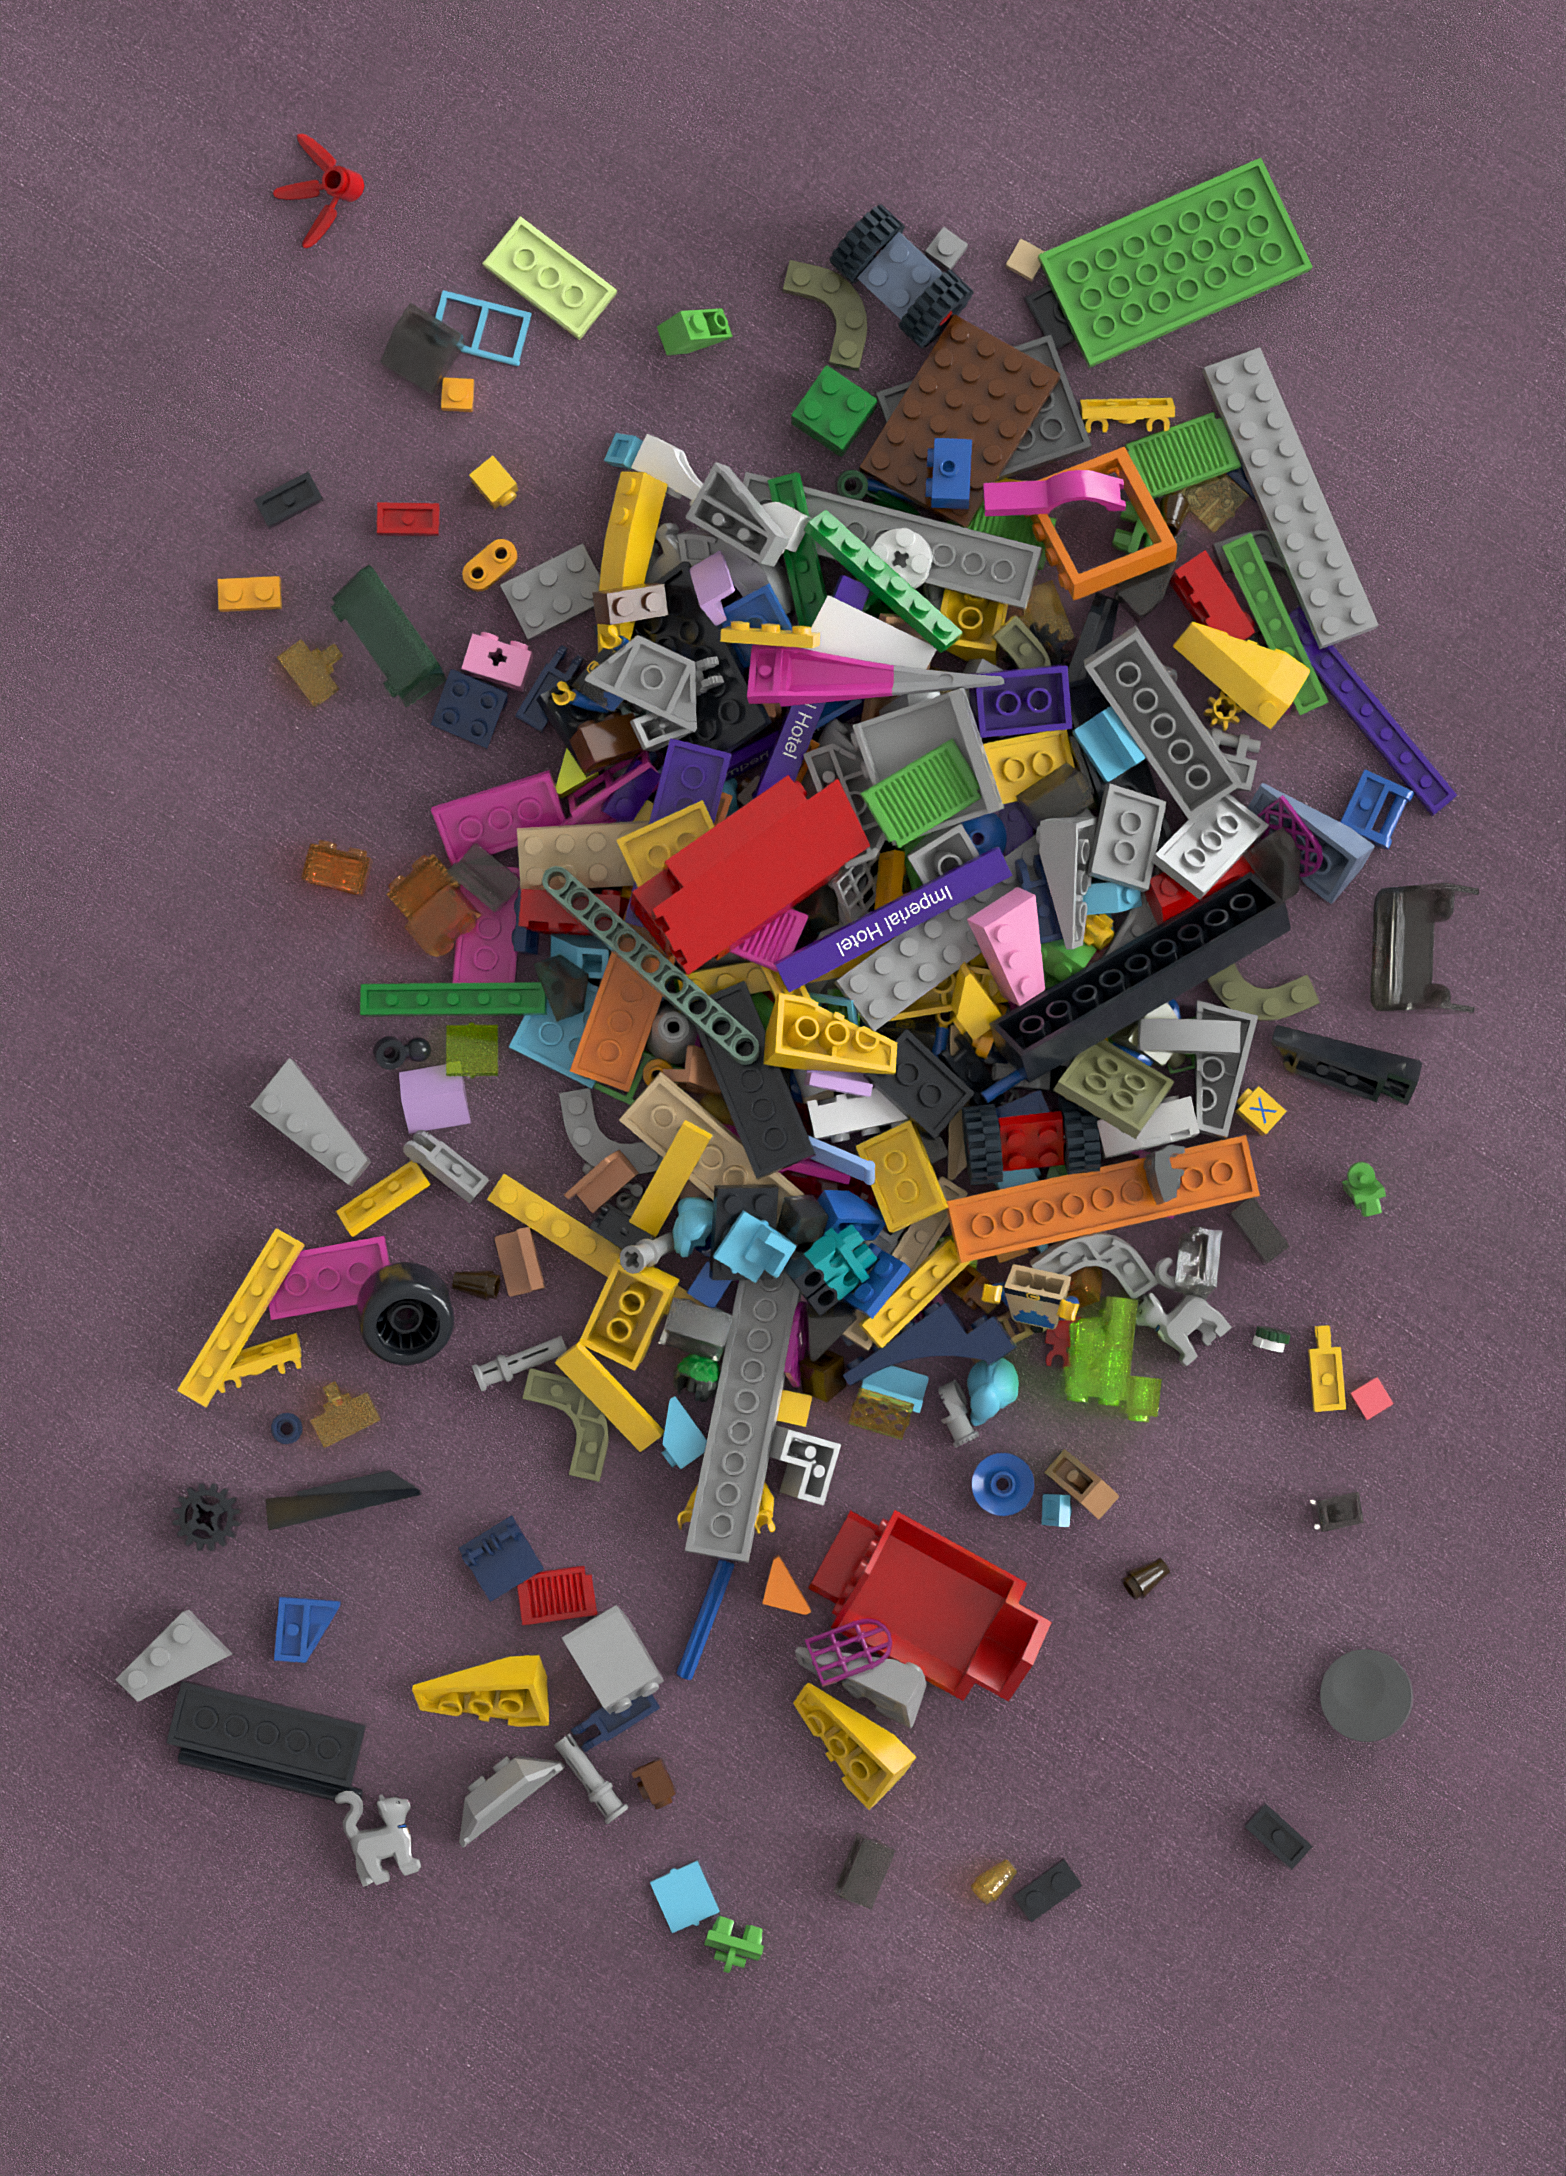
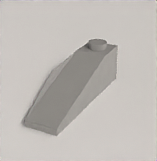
M1097 817L1049 818L1040 821L1036 831V841L1040 844V857L1066 949H1074L1083 945L1088 910L1086 902H1083V896L1086 895L1088 887L1091 888L1092 877L1087 875V867L1094 842Z
M797 1647L795 1654L798 1664L818 1675L815 1667L812 1665V1658L808 1648ZM812 1649V1652L818 1651L820 1649ZM832 1651L815 1657L818 1667L838 1661L836 1652ZM841 1652L842 1656L848 1657V1656L853 1655V1654L842 1653V1652ZM860 1657L845 1664L849 1672L869 1663L866 1657ZM872 1657L874 1662L880 1659L878 1657ZM886 1659L885 1662L873 1669L839 1681L850 1692L849 1695L857 1700L860 1697L868 1698L876 1705L874 1710L909 1728H912L926 1688L925 1675L920 1667L911 1662L903 1664L893 1659ZM838 1666L821 1672L824 1680L843 1674L842 1668H838Z

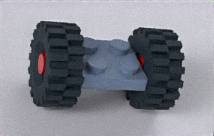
M879 204L877 207L872 208L870 213L867 212L855 224L852 230L846 233V237L834 249L829 262L852 284L860 280L901 319L898 327L917 346L923 349V347H927L929 343L931 344L937 336L939 337L943 333L954 314L959 316L961 310L971 300L974 291L952 270L943 273L902 234L905 226L887 208Z

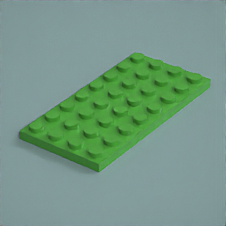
M1262 158L1038 255L1041 267L1089 368L1291 280L1312 269V264Z

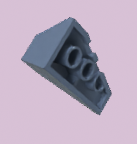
M1262 783L1251 800L1248 809L1255 815H1258L1265 807H1268L1284 795L1304 824L1316 837L1322 848L1323 860L1320 868L1314 874L1300 878L1306 886L1332 904L1363 868L1375 846L1352 828ZM1279 802L1271 810L1279 811ZM1284 807V813H1289ZM1264 814V815H1262L1260 818L1265 822V814ZM1270 814V824L1279 825V816ZM1283 817V827L1292 828V819ZM1297 824V830L1302 831V829ZM1270 828L1269 837L1278 839V830ZM1283 831V841L1292 843V833ZM1297 835L1296 844L1305 846L1306 836ZM1310 841V847L1314 848L1312 842ZM1283 846L1285 851L1283 855L1291 857L1292 847ZM1296 849V858L1305 860V851ZM1310 852L1311 862H1317V853ZM1296 863L1300 872H1304L1305 865ZM1309 866V871H1312L1314 867Z

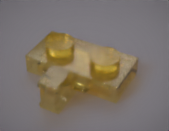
M1053 580L1032 587L1027 604L1028 607L1026 610L1023 609L1024 615L1018 618L1028 629H1030V625L1033 622H1037L1039 629L1048 623L1049 632L1051 633L1059 629L1060 633L1057 637L1059 641L1062 639H1067V641L1074 639L1075 636Z
M300 639L277 656V659L314 707H317L340 690L329 676L335 671L331 665L343 657L342 652L335 644H332L322 652L318 648L311 652L303 640Z
M334 1381L322 1387L329 1400L328 1403L323 1405L326 1412L310 1421L323 1447L326 1448L380 1421L381 1417L368 1391L352 1399L349 1392L342 1395Z

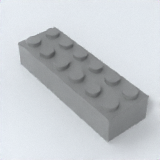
M1136 625L1083 660L1084 667L1189 820L1241 786L1238 775Z

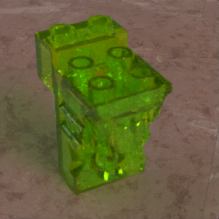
M1110 1296L1102 1297L1098 1317L1080 1318L1076 1322L1069 1324L1070 1348L1067 1351L1068 1367L1063 1368L1060 1394H1067V1401L1088 1403V1397L1098 1398V1404L1119 1406L1121 1400V1413L1128 1414V1420L1149 1422L1150 1416L1158 1417L1162 1379L1130 1376L1138 1300Z

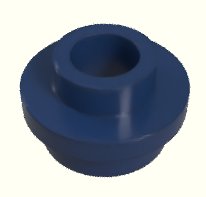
M292 1413L278 1415L271 1425V1433L274 1439L282 1444L296 1442L303 1432L301 1420ZM286 1422L293 1426V1431L288 1435L282 1431V1425Z

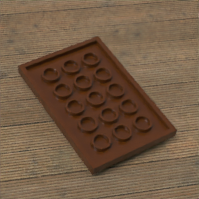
M954 314L860 465V471L952 524L968 529L984 503L983 483L997 482L1059 381L1061 374ZM935 438L972 439L969 509L931 508L932 497H925L926 478H933V467H927L928 448H934Z

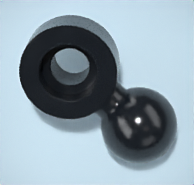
M387 1036L378 1040L373 1049L375 1060L382 1068L387 1070L400 1067L406 1057L415 1062H422L431 1053L429 1042L421 1037L413 1038L407 1045H403L396 1037ZM388 1047H392V1052L388 1055H385L384 1050Z

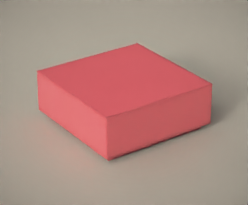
M1378 1377L1373 1378L1349 1393L1365 1420L1372 1418L1394 1404Z

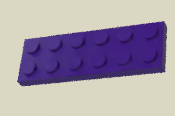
M670 738L649 824L703 800L714 824L731 753ZM634 881V885H633L632 892H633L635 889L638 888V886H637V884H636L635 881ZM630 897L625 922L644 927L630 909Z

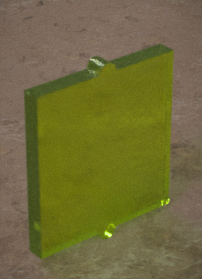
M473 1022L469 1023V1025H446V1076H469L471 1079H474L475 1076H498V1025H475Z

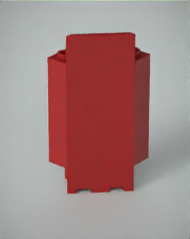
M787 775L666 860L660 873L632 892L630 909L667 958L673 955L687 975L713 957L718 961L838 876L841 866L871 846L839 779L807 800L805 797L808 795L802 784L797 780L793 782L789 775Z
M850 1510L808 1587L811 1591L835 1603L831 1612L836 1616L831 1626L832 1629L861 1619L878 1620L887 1627L891 1634L892 1649L887 1659L897 1660L903 1664L911 1662L922 1669L926 1681L964 1701L976 1683L1009 1702L1033 1666L1052 1623L1019 1604L1027 1585L1025 1581L894 1510L889 1520L883 1518L879 1526ZM872 1624L859 1625L862 1632L879 1628L877 1625ZM855 1627L840 1632L848 1638L857 1636ZM884 1631L864 1638L867 1646H871V1648L889 1641ZM888 1647L876 1651L875 1653L883 1656L887 1651Z

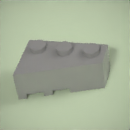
M715 462L685 518L759 563L774 567L789 538L730 467Z

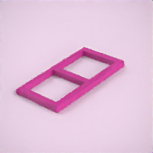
M643 750L638 756H641L643 763L615 782L612 775L631 763L633 759L615 764L568 795L571 815L575 818L652 767L649 752ZM605 780L606 788L579 806L577 805L578 797Z

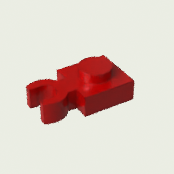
M1075 1317L1074 1321L1059 1320L1056 1329L1046 1330L1044 1343L1053 1345V1349L1046 1356V1366H1051L1052 1358L1055 1355H1059L1063 1358L1062 1369L1068 1368L1070 1358L1066 1349L1067 1347L1076 1348L1081 1317Z

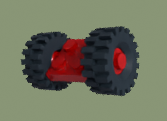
M1060 1096L1058 1099L1059 1111L997 1118L994 1104L962 1107L963 1140L970 1184L980 1185L1003 1182L1004 1171L1064 1164L1068 1175L1100 1171L1101 1153L1097 1117L1076 1103L1067 1100L1064 1096Z

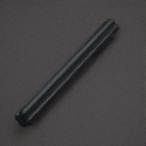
M182 1747L178 1755V1763L331 1801H335V1797L344 1791H353L360 1796L361 1800L363 1796V1791L358 1788H348Z

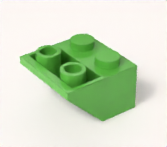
M1064 939L1041 944L1045 982L1044 991L1084 969L1097 948L1092 945L1088 946L1083 942V945L1080 947L1066 949Z

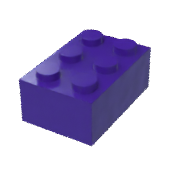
M1053 665L970 673L1000 676L1004 679L1005 683L997 686L969 688L970 707L981 738L1072 729L1068 666Z

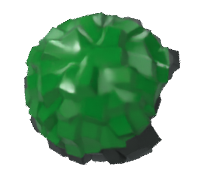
M697 1352L683 1358L673 1372V1384L677 1389L678 1395L686 1387L687 1391L696 1393L695 1401L707 1402L709 1398H713L717 1393L721 1373L717 1360L709 1353L705 1355L704 1353L700 1354Z

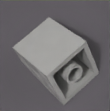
M617 1605L562 1637L603 1708L609 1714L625 1711L632 1705V1700L640 1695L647 1697L659 1689L658 1685L664 1682L629 1618Z

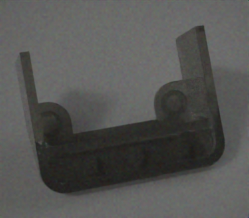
M1451 883L1388 887L1381 889L1377 893L1374 900L1370 1000L1374 1009L1389 1013L1429 1015L1474 1013L1475 1007L1451 1003L1450 991L1445 985L1432 984L1435 923L1445 922L1452 916L1455 897L1479 895V888Z

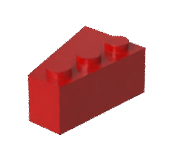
M1206 550L1174 571L1169 585L1196 623L1226 632L1229 636L1244 641L1249 640L1254 635V621L1246 611H1242L1237 603L1235 594L1223 580Z
M521 889L520 927L539 934L556 933L594 936L555 902L545 890ZM602 890V894H594L623 920L630 901L629 899L622 897L620 891ZM583 896L577 897L572 907L576 910H584L589 905V899ZM602 917L597 921L596 928L600 931H607L611 928L613 921L608 917Z

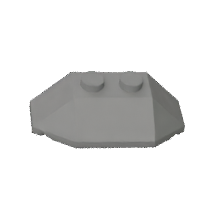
M833 743L804 753L803 755L816 792H820L839 779L871 845L844 864L845 868L849 869L876 859L886 839L860 793L873 786L871 780L866 781L863 775L861 763L865 762L864 759Z
M506 1756L492 1767L495 1773L487 1780L481 1776L467 1787L470 1793L467 1794L464 1800L460 1845L464 1848L563 1770L565 1765L562 1761L516 1756L510 1760Z

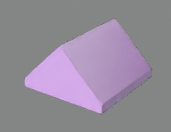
M461 1062L399 1072L401 1102L409 1134L416 1133L418 1130L429 1131L471 1123Z

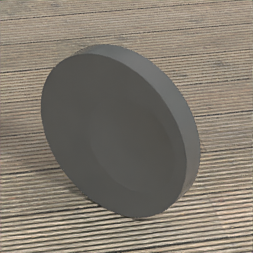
M1361 1649L1346 1653L1331 1664L1322 1680L1320 1701L1328 1722L1340 1734L1360 1742H1377L1394 1735L1406 1723L1413 1706V1688L1407 1672L1394 1658L1376 1650Z

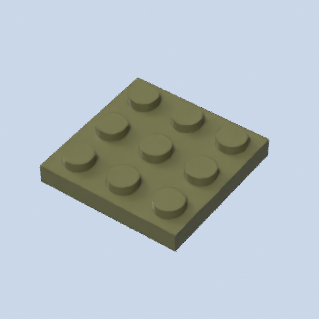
M1102 1040L1076 1056L1058 1081L1054 1091L1091 1112L1094 1116L1116 1127L1121 1132L1136 1139L1175 1081L1108 1041Z

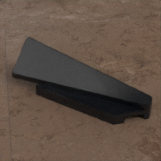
M1280 1025L1276 1026L1271 1041L1272 1046H1277L1283 1055V1064L1289 1072L1377 1102L1380 1093H1383L1408 1105L1418 1084L1422 1062L1417 1059Z

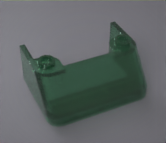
M370 564L358 571L331 598L334 602L330 606L331 610L340 623L346 619L387 678L383 685L392 698L399 696L407 708L446 681L440 664Z

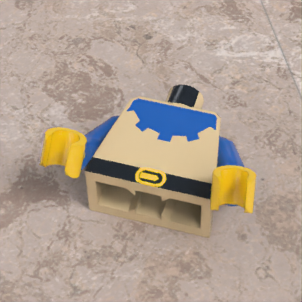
M1013 1264L1006 1282L993 1285L984 1284L981 1299L983 1302L999 1304L1000 1300H1002L1007 1308L1010 1309L1012 1319L1016 1322L1029 1324L1030 1329L1035 1333H1042L1047 1329H1056L1059 1320L1074 1321L1079 1308V1300L1076 1297H1067L1071 1276Z

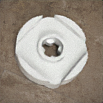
M908 528L892 529L882 534L871 547V550L877 556L883 559L886 564L904 578L914 589L926 581L933 555L929 544L919 534ZM899 552L902 555L907 553L909 556L906 559L907 566L905 568H902L900 565L894 566L893 561L896 559L895 555Z

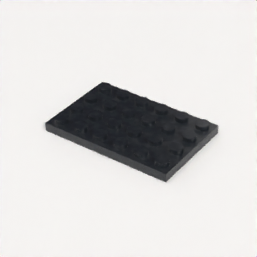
M683 561L654 582L664 584L668 615L635 621L631 640L639 635L694 662L710 657H718L719 665L706 669L702 673L704 679L714 675H721L724 683L708 689L704 694L696 696L697 729L695 732L679 740L729 753L767 727L772 721L763 704H749L747 699L749 676L732 643L720 642L723 626L722 624L715 626L700 607L690 575V568L692 566L689 562ZM596 625L593 627V630L598 638V628ZM668 745L655 751L662 767Z

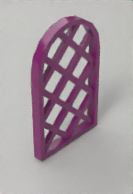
M1282 795L1257 815L1260 818L1265 814V822L1269 825L1260 838L1288 873L1296 877H1307L1314 874L1320 868L1323 860L1322 848L1310 829L1301 820L1284 795ZM1279 802V811L1271 810ZM1284 807L1289 813H1284ZM1270 814L1279 816V825L1270 824ZM1283 817L1292 819V828L1283 827ZM1297 824L1302 829V831L1297 830ZM1270 828L1278 830V839L1269 838ZM1283 831L1292 833V843L1283 841ZM1297 835L1306 836L1305 846L1296 844ZM1310 841L1312 842L1314 848L1310 847ZM1272 843L1278 844V850ZM1283 846L1292 847L1291 857L1282 855ZM1296 849L1305 851V860L1296 858ZM1310 852L1317 853L1316 863L1310 861ZM1296 863L1305 865V871H1297ZM1309 866L1314 867V869L1309 871Z
M799 1301L795 1308L784 1367L786 1377L792 1386L796 1388L800 1386L801 1372L799 1362L805 1357L809 1334L806 1326L810 1322V1308L808 1302Z

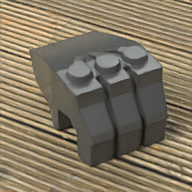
M1171 1144L1146 1155L1144 1169L1157 1205L1177 1197V1189L1180 1188L1181 1183L1180 1177L1184 1175V1170L1172 1168L1169 1158L1185 1153V1147Z

